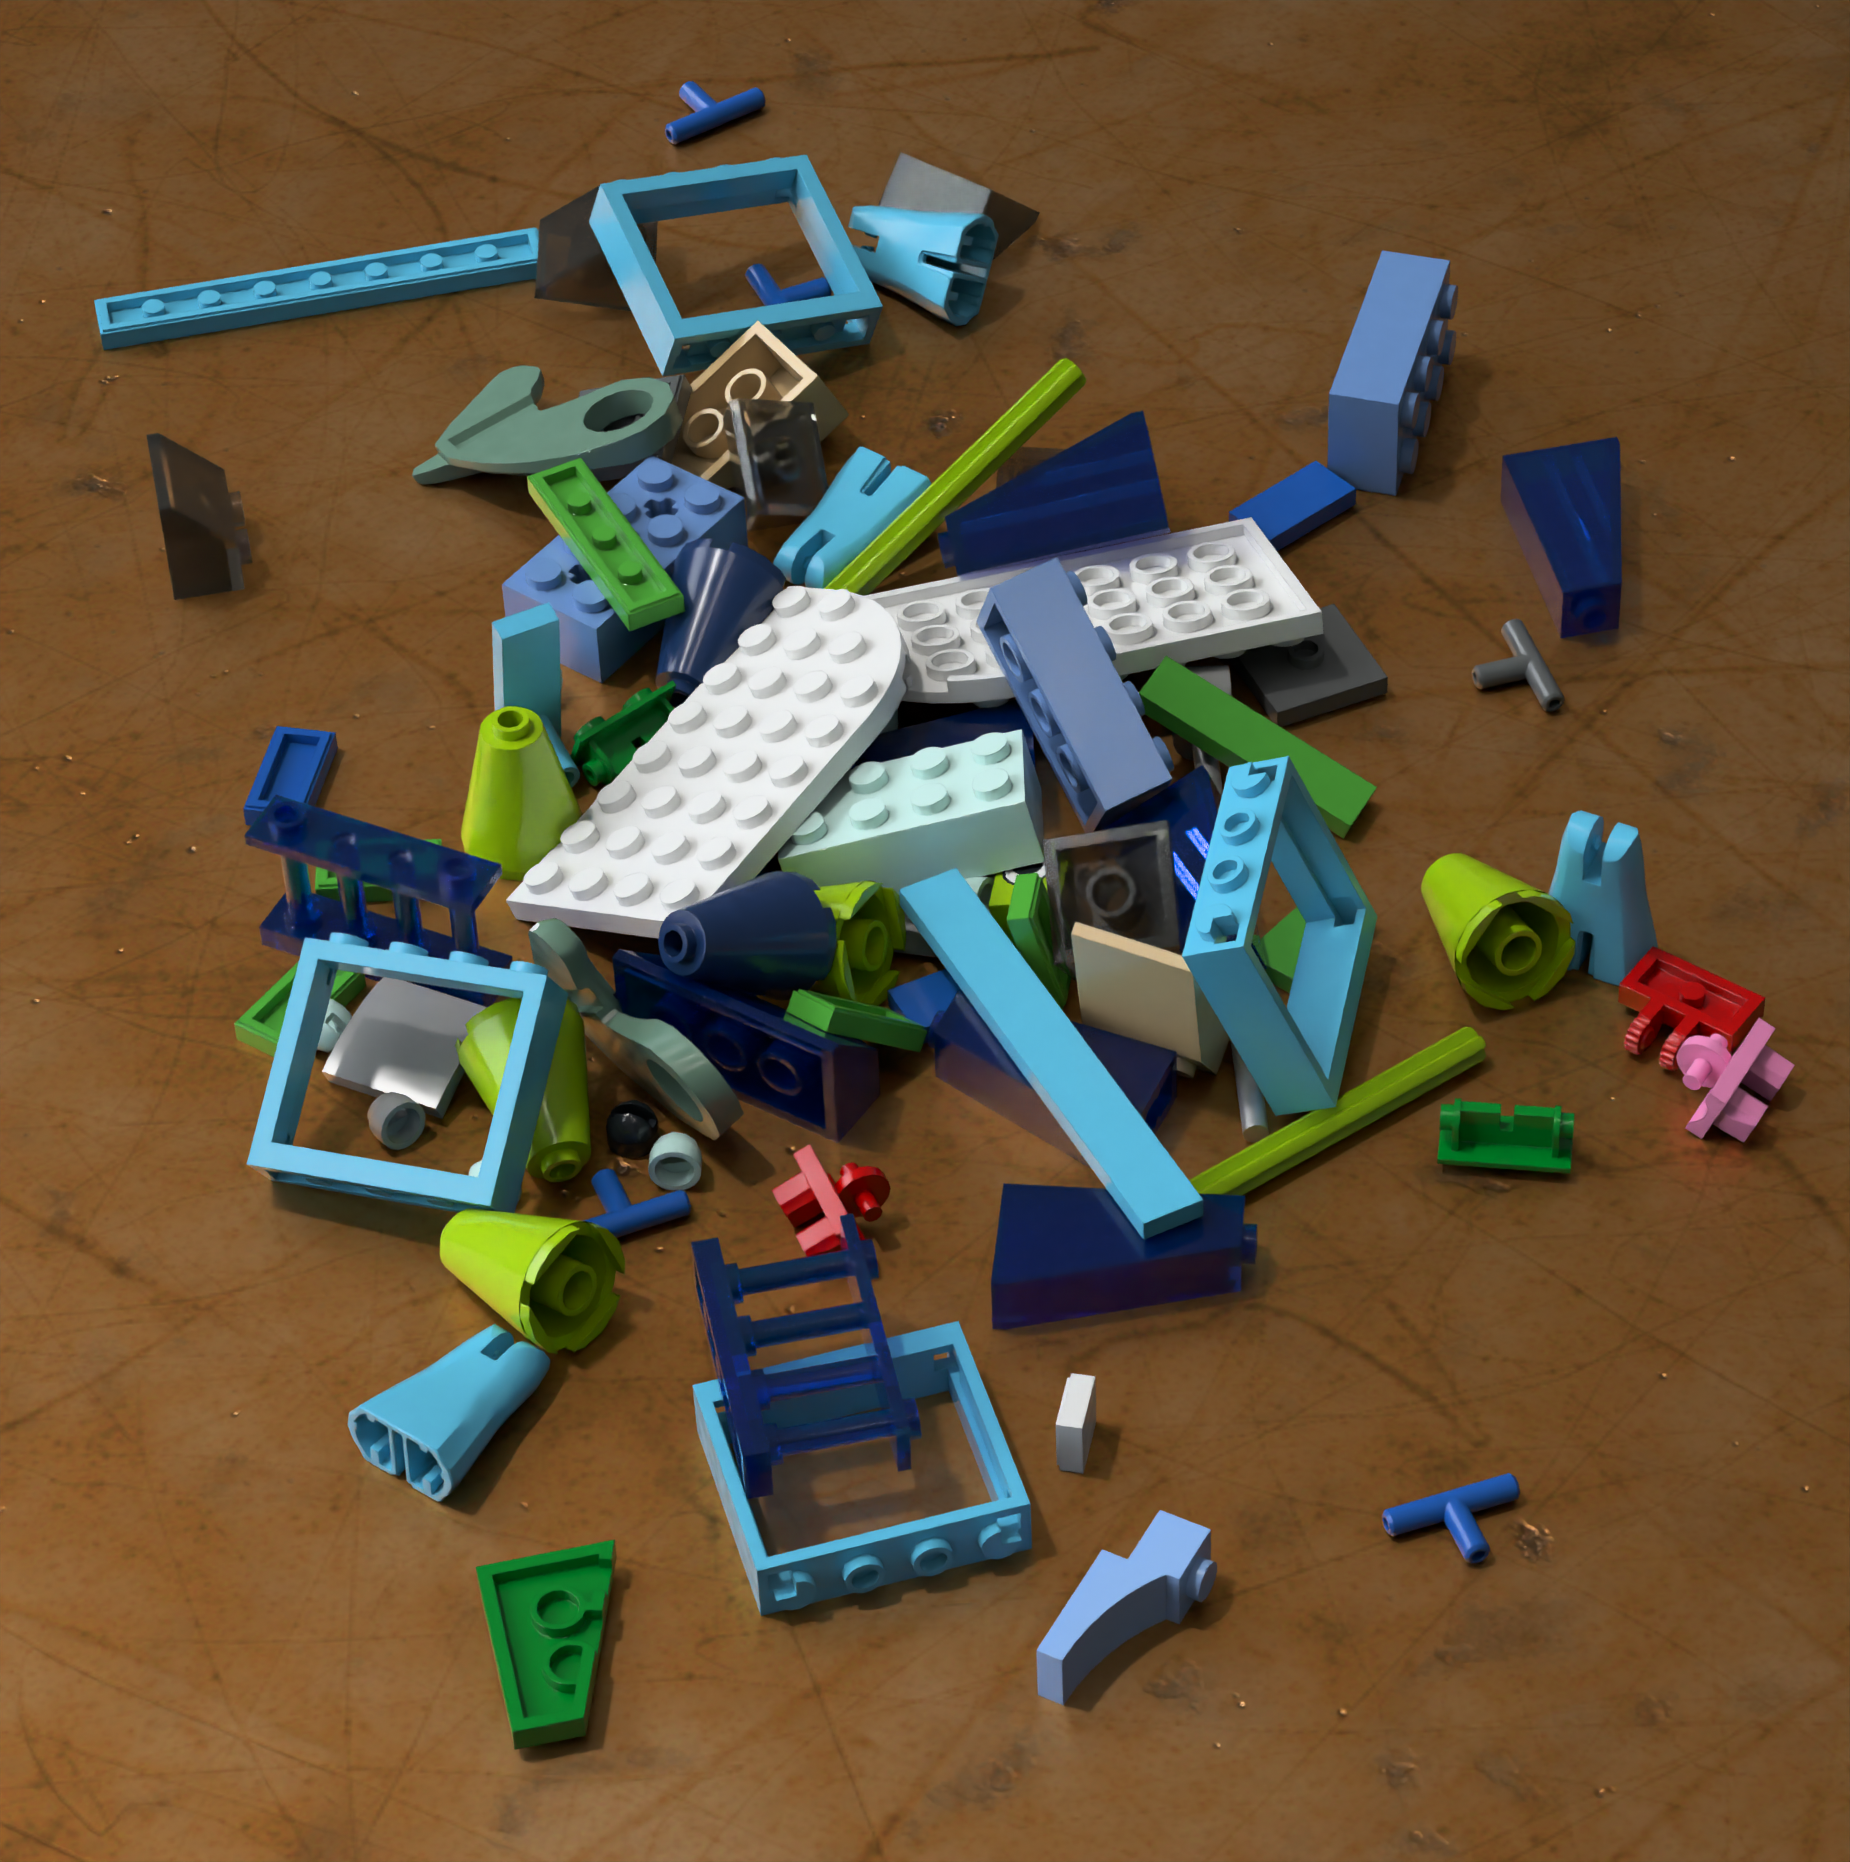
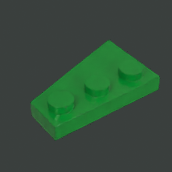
M615 1539L476 1567L478 1587L515 1750L586 1736L617 1558Z

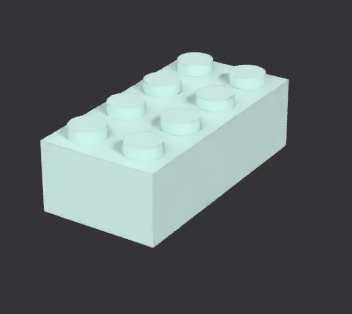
M1022 729L1003 734L998 732L987 733L973 741L944 748L928 747L916 752L914 755L881 763L876 761L865 762L848 770L779 849L778 860L782 871L797 872L813 880L818 887L871 880L883 883L882 887L893 888L899 895V889L954 868H957L964 879L1045 862L1042 789Z

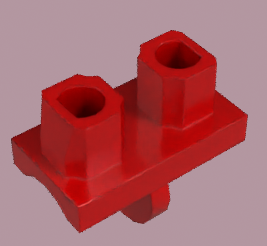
M810 1144L795 1152L793 1156L801 1172L774 1188L772 1192L794 1228L821 1212L825 1213L826 1216L795 1235L817 1272L819 1273L848 1256H851L860 1271L877 1262L878 1260L855 1218L863 1217L866 1221L872 1222L881 1217L883 1212L881 1206L888 1199L891 1189L884 1172L877 1167H859L856 1163L851 1162L842 1166L840 1169L841 1178L835 1183L830 1173H826Z

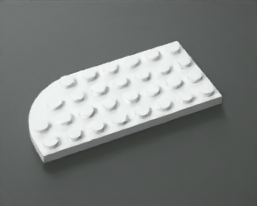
M1252 517L1057 556L1066 573L1073 571L1080 579L1088 600V604L1083 607L1094 628L1102 626L1109 635L1116 652V660L1112 661L1121 680L1131 673L1157 669L1165 656L1185 666L1189 661L1209 657L1219 659L1235 658L1242 655L1247 649L1267 645L1279 647L1293 646L1301 643L1306 637L1324 634L1322 611ZM1056 557L865 595V597L879 603L891 614L909 649L911 663L905 665L902 675L907 688L901 701L922 703L973 702L978 707L992 708L1007 703L1009 698L1015 697L976 621L991 587Z
M788 586L778 593L772 601L774 610L761 624L748 628L738 638L740 647L724 663L714 666L705 674L703 678L704 683H701L683 704L676 707L669 714L667 722L648 743L641 746L634 753L631 762L613 782L601 789L595 802L577 822L564 830L560 837L561 842L550 850L539 864L533 866L525 874L523 882L506 899L515 918L532 922L557 918L569 927L658 939L661 925L670 913L754 879L872 744L899 707L907 688L902 675L905 665L911 663L909 649L891 614L876 601L863 595L849 592L846 589L834 590Z

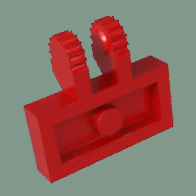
M1654 946L1619 984L1618 1002L1639 1012L1637 1018H1634V1021L1630 1024L1624 1037V1048L1636 1055L1642 1054L1656 1039L1662 1023L1675 1029L1662 1046L1659 1064L1672 1072L1674 1070L1677 1071L1679 1068L1676 1056L1683 1042L1689 1037L1697 1035L1710 1037L1715 1033L1720 1034L1728 1041L1726 1049L1731 1054L1748 1035L1758 1018L1764 1016L1765 997Z

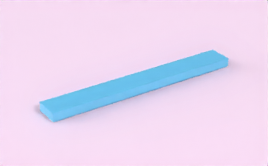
M528 228L94 300L103 350L548 277V271L537 228Z
M951 869L899 889L901 908L1143 1240L1203 1216L1202 1197L958 869Z

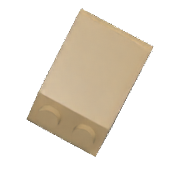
M757 321L690 384L692 391L672 465L720 487L729 489L808 455L849 416V413L819 376L763 324Z
M1075 922L1071 937L1081 1019L1085 1027L1100 1037L1097 1046L1110 1053L1129 1059H1134L1137 1050L1159 1056L1156 1064L1158 1067L1187 1078H1193L1196 1069L1217 1075L1230 1037L1182 955Z

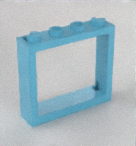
M807 154L785 158L774 157L764 161L736 165L725 164L715 168L680 173L669 172L664 175L631 180L620 179L600 184L589 223L662 376L706 370L757 321L763 324L795 355L870 344L883 305ZM788 202L834 295L682 319L637 224Z
M1289 756L1253 763L1251 761L1229 767L1182 954L1185 963L1275 1116L1336 1107L1378 917ZM1271 862L1306 922L1287 1008L1251 947ZM1237 934L1236 941L1226 942L1228 935Z
M331 933L329 941L305 937L247 1165L271 1181L457 1213L468 1208L515 1213L568 993L547 976L548 969L529 962L512 961L510 969L488 966L489 961L487 959L466 952L453 951L450 953L449 960L428 957L429 952L427 950L403 942H391L389 950L370 948L368 947V941L345 933ZM337 970L522 999L478 1177L292 1146Z
M959 1321L693 1385L697 1432L761 1616L783 1610L800 1609L811 1603L851 1593L869 1592L879 1586L920 1576H934L948 1569L988 1559H1002L1013 1553L1032 1549L1031 1504ZM947 1352V1358L934 1360V1355ZM949 1391L992 1502L768 1557L729 1444ZM731 1405L732 1410L716 1412L715 1408Z

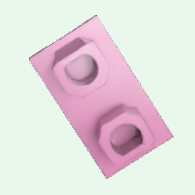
M1758 1018L1733 1056L1726 1049L1728 1041L1720 1034L1715 1033L1710 1037L1692 1036L1683 1042L1676 1056L1678 1066L1684 1074L1683 1083L1691 1090H1698L1701 1086L1711 1088L1685 1129L1702 1139L1711 1125L1714 1124L1741 1142H1745L1768 1106L1738 1087L1741 1082L1771 1101L1795 1066L1765 1045L1776 1028Z

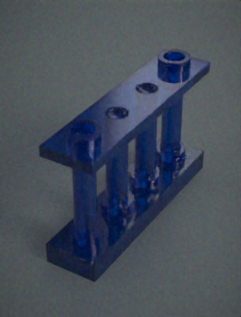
M275 795L244 835L246 845L280 855L286 892L259 926L262 945L300 957L305 937L329 941L330 934L337 932L362 938L368 941V947L389 950L391 942H403L427 950L429 952L428 957L449 960L450 953L453 951L466 952L487 959L489 961L488 966L510 969L511 962L513 961L511 955L479 946L475 910L503 874L501 864L279 795ZM307 864L336 873L340 901L312 893ZM363 881L392 890L396 919L367 910ZM419 899L449 908L452 937L423 928ZM365 974V978L377 982L383 978ZM407 981L485 1007L491 1006L499 996Z
M853 1213L840 1216L841 1251L738 1269L737 1263L724 1264L718 1237L691 1242L695 1290L742 1486L747 1499L774 1495L772 1466L783 1464V1457L889 1438L897 1471L912 1469L910 1441L921 1439L922 1437L918 1408L914 1397L902 1399L871 1280L879 1278L874 1244L871 1238L860 1240ZM847 1278L853 1300L851 1304L751 1321L750 1315L737 1317L735 1308L736 1304L744 1303L743 1296ZM858 1330H861L867 1353L866 1357L766 1375L763 1368L750 1370L748 1357L757 1356L756 1349ZM874 1383L881 1406L879 1411L778 1429L776 1422L764 1424L761 1411L770 1410V1402Z

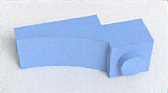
M1159 1510L1128 1559L1102 1549L1036 1650L1038 1695L1064 1705L1089 1672L1124 1642L1166 1619L1180 1624L1194 1600L1204 1601L1212 1589L1217 1574V1563L1211 1560V1529Z

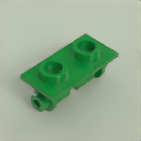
M673 680L654 692L650 688L640 690L626 701L619 713L607 720H604L602 716L595 717L576 732L573 737L575 744L570 756L576 766L585 763L582 766L583 774L591 785L597 786L600 783L608 785L612 783L633 759V755L637 751L633 744L638 742L643 746L648 743L667 722L669 714L674 710V707L670 704L676 687Z
M1455 1098L1454 1105L1441 1104L1437 1164L1571 1174L1575 1113L1561 1112L1562 1106L1555 1105V1108L1515 1105L1514 1116H1501V1104L1462 1101V1098Z

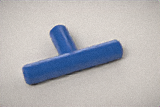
M688 81L680 88L679 97L695 113L668 123L665 127V135L669 142L678 144L759 110L766 103L764 93L759 88L754 87L717 103L694 81Z
M758 263L750 266L745 274L747 281L765 306L827 297L832 294L831 287L824 277L780 289L763 264Z
M603 1169L593 1176L591 1183L606 1213L583 1221L602 1226L618 1238L687 1216L691 1211V1204L686 1192L678 1190L632 1205L616 1172L612 1169Z
M1506 1473L1385 1509L1382 1514L1383 1525L1389 1535L1397 1536L1445 1522L1465 1561L1468 1563H1479L1488 1556L1490 1546L1472 1513L1517 1500L1520 1495L1519 1484L1514 1475Z

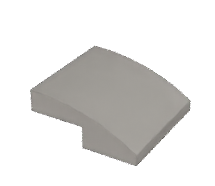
M383 977L353 1014L335 1044L322 1073L331 1083L374 1097L388 1092L407 1095L419 1104L426 1114L443 1119L465 1072L459 1062L455 1047L457 1038L461 1042L464 1041L468 1035L465 1024L474 1015L487 1007L404 980Z

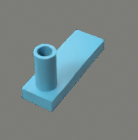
M548 602L492 622L495 711L507 706L522 707L535 712L541 718L572 788L578 782L580 772L560 739L559 618Z

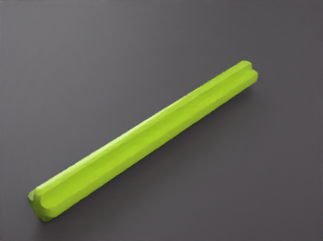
M1067 358L1060 359L824 589H846L859 595H869L1085 386L1086 378L1081 369Z
M1463 1027L1339 1096L1336 1107L1314 1110L1193 1177L1189 1181L1203 1199V1216L1174 1228L1183 1229L1482 1062L1486 1057L1484 1049L1486 1047L1485 1040L1472 1027Z

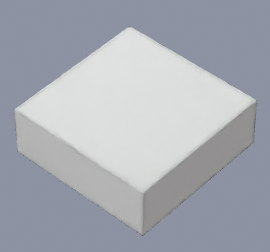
M1071 1373V1377L1067 1378L1056 1421V1457L1060 1471L1084 1473L1096 1425L1095 1376Z

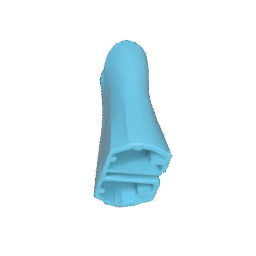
M873 205L853 207L848 227L862 231L873 238L879 236L876 251L874 250L875 247L852 245L871 282L908 299L954 326L966 325L971 318L979 314L999 236L994 227L993 219L985 214L919 211Z
M863 446L859 447L839 471L814 511L784 542L773 564L782 571L786 581L796 585L805 582V586L808 588L824 589L932 484L927 476L906 466H897L891 473L890 461L885 456Z
M1580 810L1572 813L1563 833L1557 866L1548 894L1556 898L1570 913L1574 923L1570 922L1571 937L1576 941L1575 953L1567 970H1579L1591 950L1588 974L1593 975L1594 979L1619 986L1620 982L1652 946L1658 948L1646 891L1642 843L1638 828L1620 822L1614 826L1607 843L1603 842V817Z
M493 1324L463 1342L426 1369L392 1386L350 1411L347 1425L354 1442L366 1461L390 1475L399 1476L406 1469L407 1482L414 1489L437 1502H442L466 1476L496 1431L537 1389L549 1370L550 1359L544 1351L528 1342L520 1341L514 1344V1338L510 1332Z

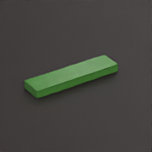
M582 458L527 477L529 494L629 631L685 612L684 596Z
M1165 656L1139 692L1145 708V715L1228 767L1242 765L1251 761L1253 763L1289 756L1328 828L1343 839L1377 788L1168 656Z

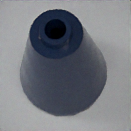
M701 538L686 543L674 562L672 581L684 596L685 612L665 619L655 680L658 689L672 680L675 682L676 687L670 700V704L674 708L683 704L701 683H704L703 678L711 668L724 663L740 647L738 644L740 635L748 628L761 624L774 610L772 605L774 597L783 591L786 578L782 571L765 556L744 545L732 542L727 551L711 548L713 539Z
M775 871L670 913L660 928L658 938L659 951L666 967L677 975L774 1000H790L793 990L798 991L802 989L808 991L816 981L825 980L831 971L837 948L836 920L831 907H822L819 898L814 890L821 889L813 880L797 872Z

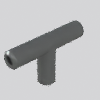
M1519 619L1509 620L1503 625L1501 634L1514 657L1474 666L1472 677L1475 686L1479 689H1485L1527 679L1543 710L1548 712L1558 710L1565 701L1563 693L1524 623Z

